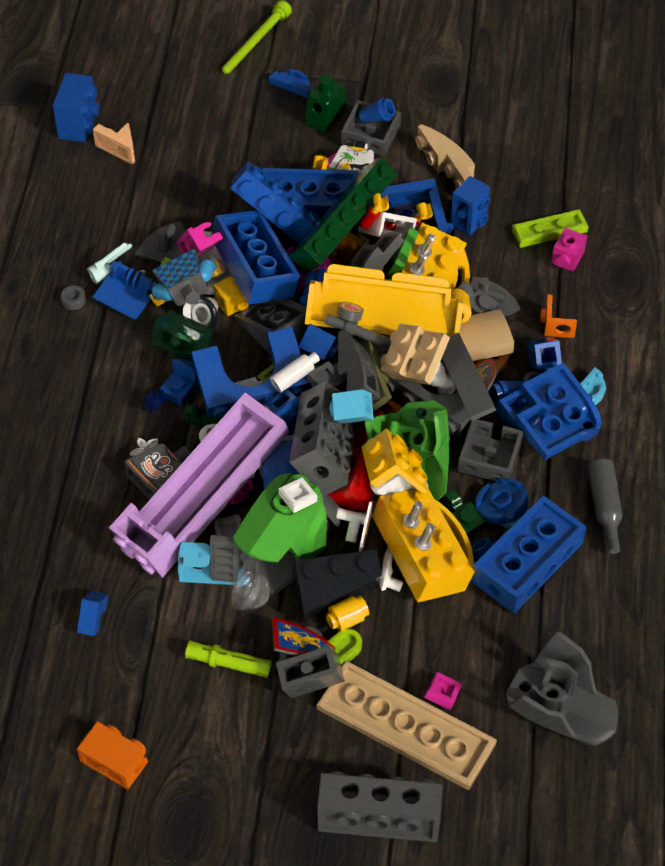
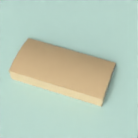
M500 309L471 315L468 321L460 325L459 334L473 361L513 353L514 340L508 323Z

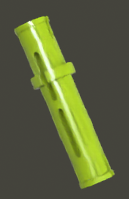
M189 641L185 653V658L209 663L211 667H216V665L265 678L269 677L272 660L228 651L216 644L209 646Z

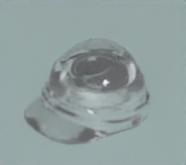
M255 558L247 560L238 572L231 596L232 606L237 610L257 609L264 606L269 599V582L258 569V562Z

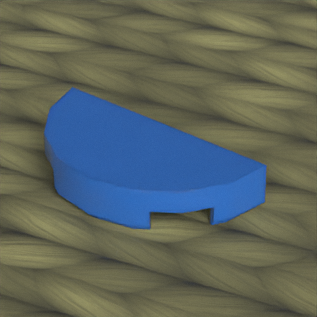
M288 69V72L281 73L277 71L269 77V83L308 98L311 92L308 77L301 71Z

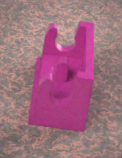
M206 222L194 229L192 227L187 229L176 243L183 254L195 248L200 257L211 251L223 237L220 232L213 234L211 237L205 236L204 229H208L211 226V223Z

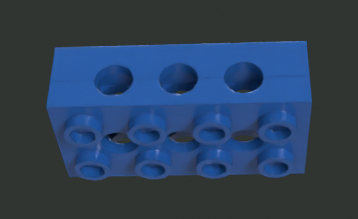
M262 169L269 179L280 184L285 192L297 198L306 209L317 214L320 219L358 176V170ZM266 218V220L268 221V223L274 224V223H272L269 219Z
M542 496L473 565L475 573L471 582L515 614L583 544L586 526L548 498Z

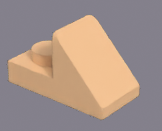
M129 123L118 133L100 124L93 129L96 147L130 164L135 162Z

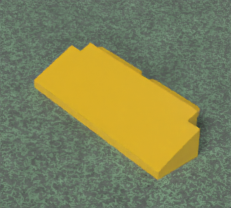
M331 264L327 271L324 272L323 282L310 281L305 324L335 328L325 324L327 315L331 314L341 318L337 314L339 303L350 302L364 309L362 319L358 321V326L375 333L391 335L393 331L398 329L399 324L420 326L425 331L445 333L450 337L460 332L464 303L461 299L450 298L452 289L445 278L397 272L392 276V280L384 279V273L381 270Z

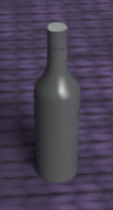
M598 459L588 465L595 517L598 524L606 531L609 552L617 554L620 552L617 528L622 521L623 513L613 461L609 459Z

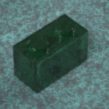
M169 310L155 321L152 344L192 361L193 351L211 346L213 328Z

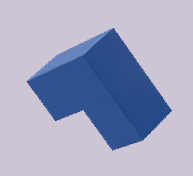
M92 590L82 599L77 633L94 636L99 632L101 615L107 610L109 594Z

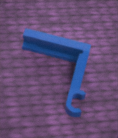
M434 178L388 186L380 195L381 198L388 195L389 208L427 202V204H431L432 220L435 228L444 233H451L453 231L454 224L446 223Z

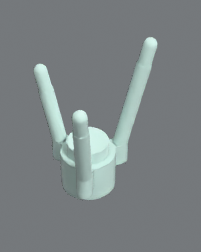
M121 244L103 259L87 268L91 279L96 285L103 283L112 271L110 270L109 263L129 250L132 244ZM145 270L140 271L142 275L146 274Z

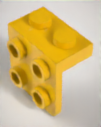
M386 428L361 446L369 481L376 488L399 473L422 494L428 491L426 484L428 478L421 466L423 462L421 455L417 450H411L407 447L399 435L392 434Z

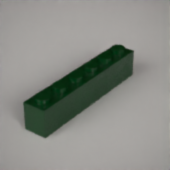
M383 157L367 165L288 257L304 274L319 267L373 205V196L378 193L381 195L396 178L397 172Z

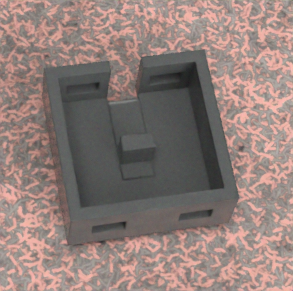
M357 100L341 131V145L354 147L356 141H363L368 145L367 149L372 150L374 154L385 157L400 127L401 112L395 110L394 118H391L389 121L363 123L359 112L371 104Z
M478 419L472 421L459 458L458 472L493 481L501 478L510 479L521 448L524 431L503 426L501 441L491 438L493 423Z

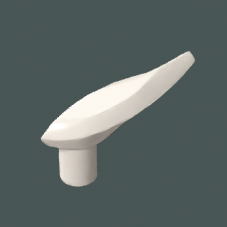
M387 548L383 559L382 577L379 585L381 590H386L388 587L400 592L403 582L391 577L393 572V556L389 548Z

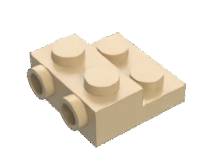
M399 324L398 329L391 334V345L388 352L381 357L380 363L382 367L380 370L395 380L431 385L450 337L445 333L425 331L420 326Z

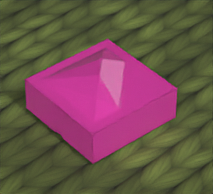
M436 671L424 698L451 710L462 684Z

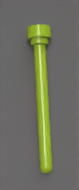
M279 0L273 6L272 15L223 66L222 72L224 74H229L278 20H285L292 13L291 6L286 1Z

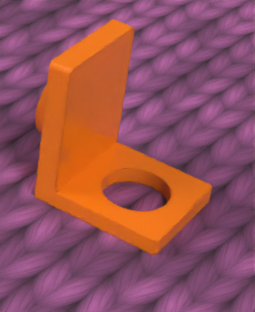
M547 295L546 308H541L540 323H545L544 336L574 338L577 320L552 318L553 295ZM559 325H567L570 327V329L567 331H559L556 329V327Z

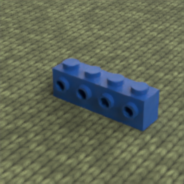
M249 161L232 179L231 190L298 244L320 220L317 214L306 209L297 198L290 196L280 184L269 179L259 167L252 165Z

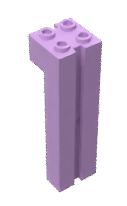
M244 393L140 511H138L135 505L130 503L109 527L115 535L113 540L121 547V551L129 558L137 559L140 562V566L152 575L156 572L163 578L178 561L180 542L193 543L290 433L285 421L247 393Z

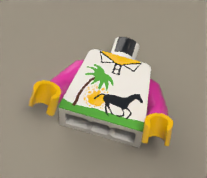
M356 141L354 147L343 145L337 153L332 154L328 158L316 155L312 169L358 170L359 175L367 165L376 159H374V152L367 149L368 145L365 142Z

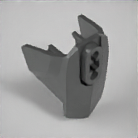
M555 632L541 650L535 662L518 670L506 692L508 706L519 715L536 724L583 743L596 746L607 741L616 732L618 724L616 700L596 690L591 661L584 650L563 633ZM520 688H527L529 691L523 692Z

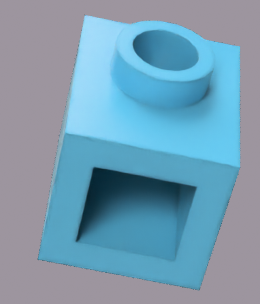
M363 389L332 393L333 401L330 402V413L334 417V421L344 424L374 420L372 393Z

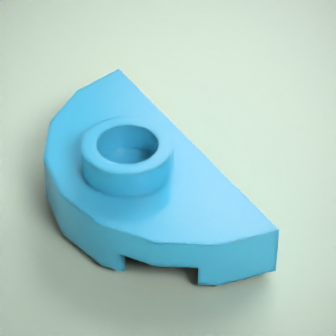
M594 367L580 384L596 405L602 400L606 386L602 372Z

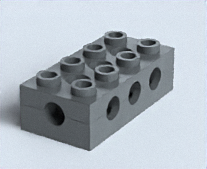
M327 380L301 393L289 460L290 464L301 475L306 476L310 483L319 487L322 497L348 485L356 427L355 422L342 424L334 421V417L330 413V402L333 401L332 393L340 392L333 388Z
M337 771L328 774L321 773L318 799V831L438 842L443 784H436L432 780L406 781L400 777L380 779L369 774L347 776Z

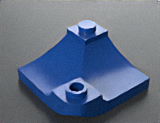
M564 362L523 383L519 390L500 399L496 407L497 414L506 426L524 431L523 437L536 449L544 460L580 441L586 442L598 434L602 425L601 416L595 403ZM583 425L588 426L590 429H585Z

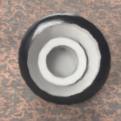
M200 295V300L196 304L190 305L185 303L181 305L180 315L184 324L195 333L206 334L211 332L218 321V301L214 298Z

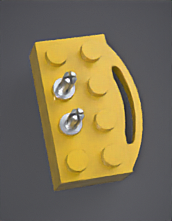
M422 223L401 273L445 278L449 282V287L453 290L457 283L459 268L461 281L469 283L470 268L464 250L467 243L433 226Z
M415 488L380 496L371 516L417 603L465 591L475 573L473 570L474 558L469 538L455 516L433 498L429 488L424 494Z

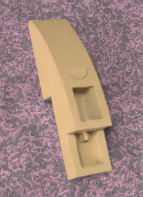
M425 125L418 126L417 147L419 150H423L430 166L433 165L437 173L445 171L447 177L451 178L455 183L456 189L469 176L474 178L475 164L456 143Z

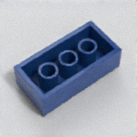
M258 210L215 216L211 236L220 232L223 237L216 245V248L248 305L294 298L300 275L265 216Z

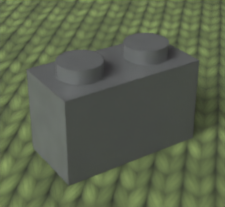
M331 646L276 662L282 690L290 698L345 682L339 655Z

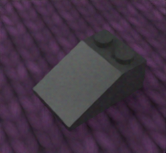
M290 299L256 303L234 315L236 321L268 354H270L267 345V333L292 327L299 346L309 326L305 324L307 307Z

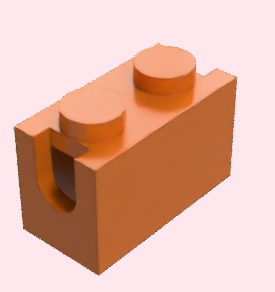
M98 721L77 748L80 762L127 790L148 763V759L144 757L146 748L141 742L133 738L129 740L122 736L121 732L114 726L109 724L105 726Z

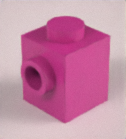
M564 228L553 248L551 263L574 272L585 252L587 235Z

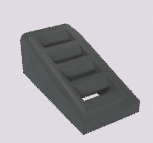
M211 535V579L213 581L238 582L241 568L240 549L234 543L233 537Z

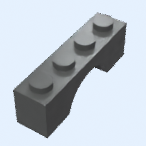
M389 377L390 380L386 383L389 392L401 399L405 405L410 402L434 400L447 409L449 435H454L461 439L468 432L472 421L458 392L451 395H435L426 391L420 383L395 380ZM426 410L422 412L423 417L427 415Z

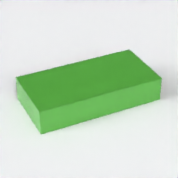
M409 228L403 237L404 242L399 247L397 254H395L386 277L392 279L395 273L402 272L419 233L418 231Z

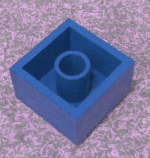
M65 73L53 104L59 139L86 142L88 134L92 133L93 120L95 117H98L100 110L99 103H96L97 87L94 86L93 76Z

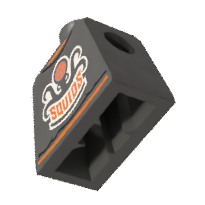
M158 444L125 461L127 477L150 500L185 461L190 452L183 446L172 453L164 444Z

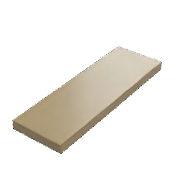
M345 661L342 665L345 682L329 686L317 703V710L469 791L495 747L497 739Z

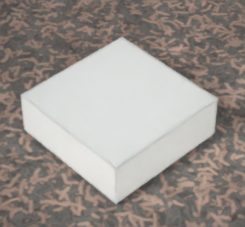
M303 477L279 488L280 497L293 513L317 502L316 493Z

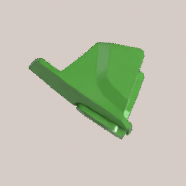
M434 400L410 402L397 413L373 417L374 420L365 421L368 440L374 438L387 428L392 434L399 435L411 450L415 449L418 451L423 460L421 463L422 469L428 478L426 482L434 499L439 500L447 493L449 429L447 409ZM426 410L427 415L422 419V412Z
M288 473L277 476L261 493L233 537L236 546L245 554L268 562H279L288 550L293 553L296 560L316 557L326 546L327 511L323 504L319 487L310 483L308 478L301 474L293 475ZM303 477L316 493L317 502L293 513L280 497L279 488Z

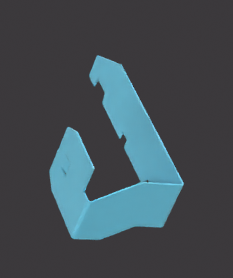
M180 542L178 556L180 582L244 586L257 582L245 568H240L239 580L236 583L213 581L211 579V566H208L210 564V546L205 543ZM193 567H203V569H194Z

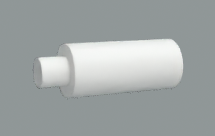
M315 352L309 356L303 354L272 375L270 381L279 393H282L315 369L314 364L320 361Z

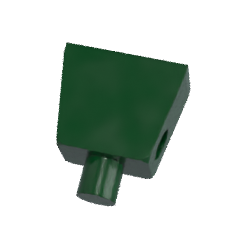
M328 74L322 75L319 78V83L308 95L306 126L324 134L329 130L347 108L346 91L343 83L334 80Z

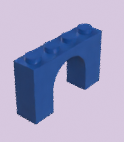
M292 327L267 333V345L274 365L272 373L274 375L300 357L301 354ZM217 346L192 352V362L208 418L213 416L215 418L224 417L244 393H247L260 404L266 403L279 393L272 385L270 378L264 383L253 387L240 386L231 381L223 369ZM304 376L287 389L295 397L301 396L302 392L309 389V381Z

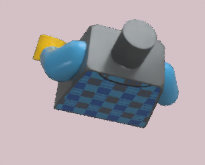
M194 248L153 269L152 271L159 284L153 287L152 294L149 296L156 307L171 300L177 306L185 303L190 305L196 304L200 300V295L209 290L208 281L212 277L223 273L218 260L205 259L201 262Z

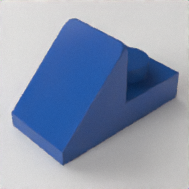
M188 357L172 360L173 373L160 388V396L181 406L198 385L192 359Z

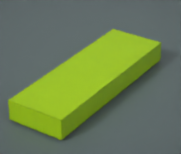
M580 209L514 224L512 225V233L519 247L522 248L559 239L564 228L579 233L588 232V225Z

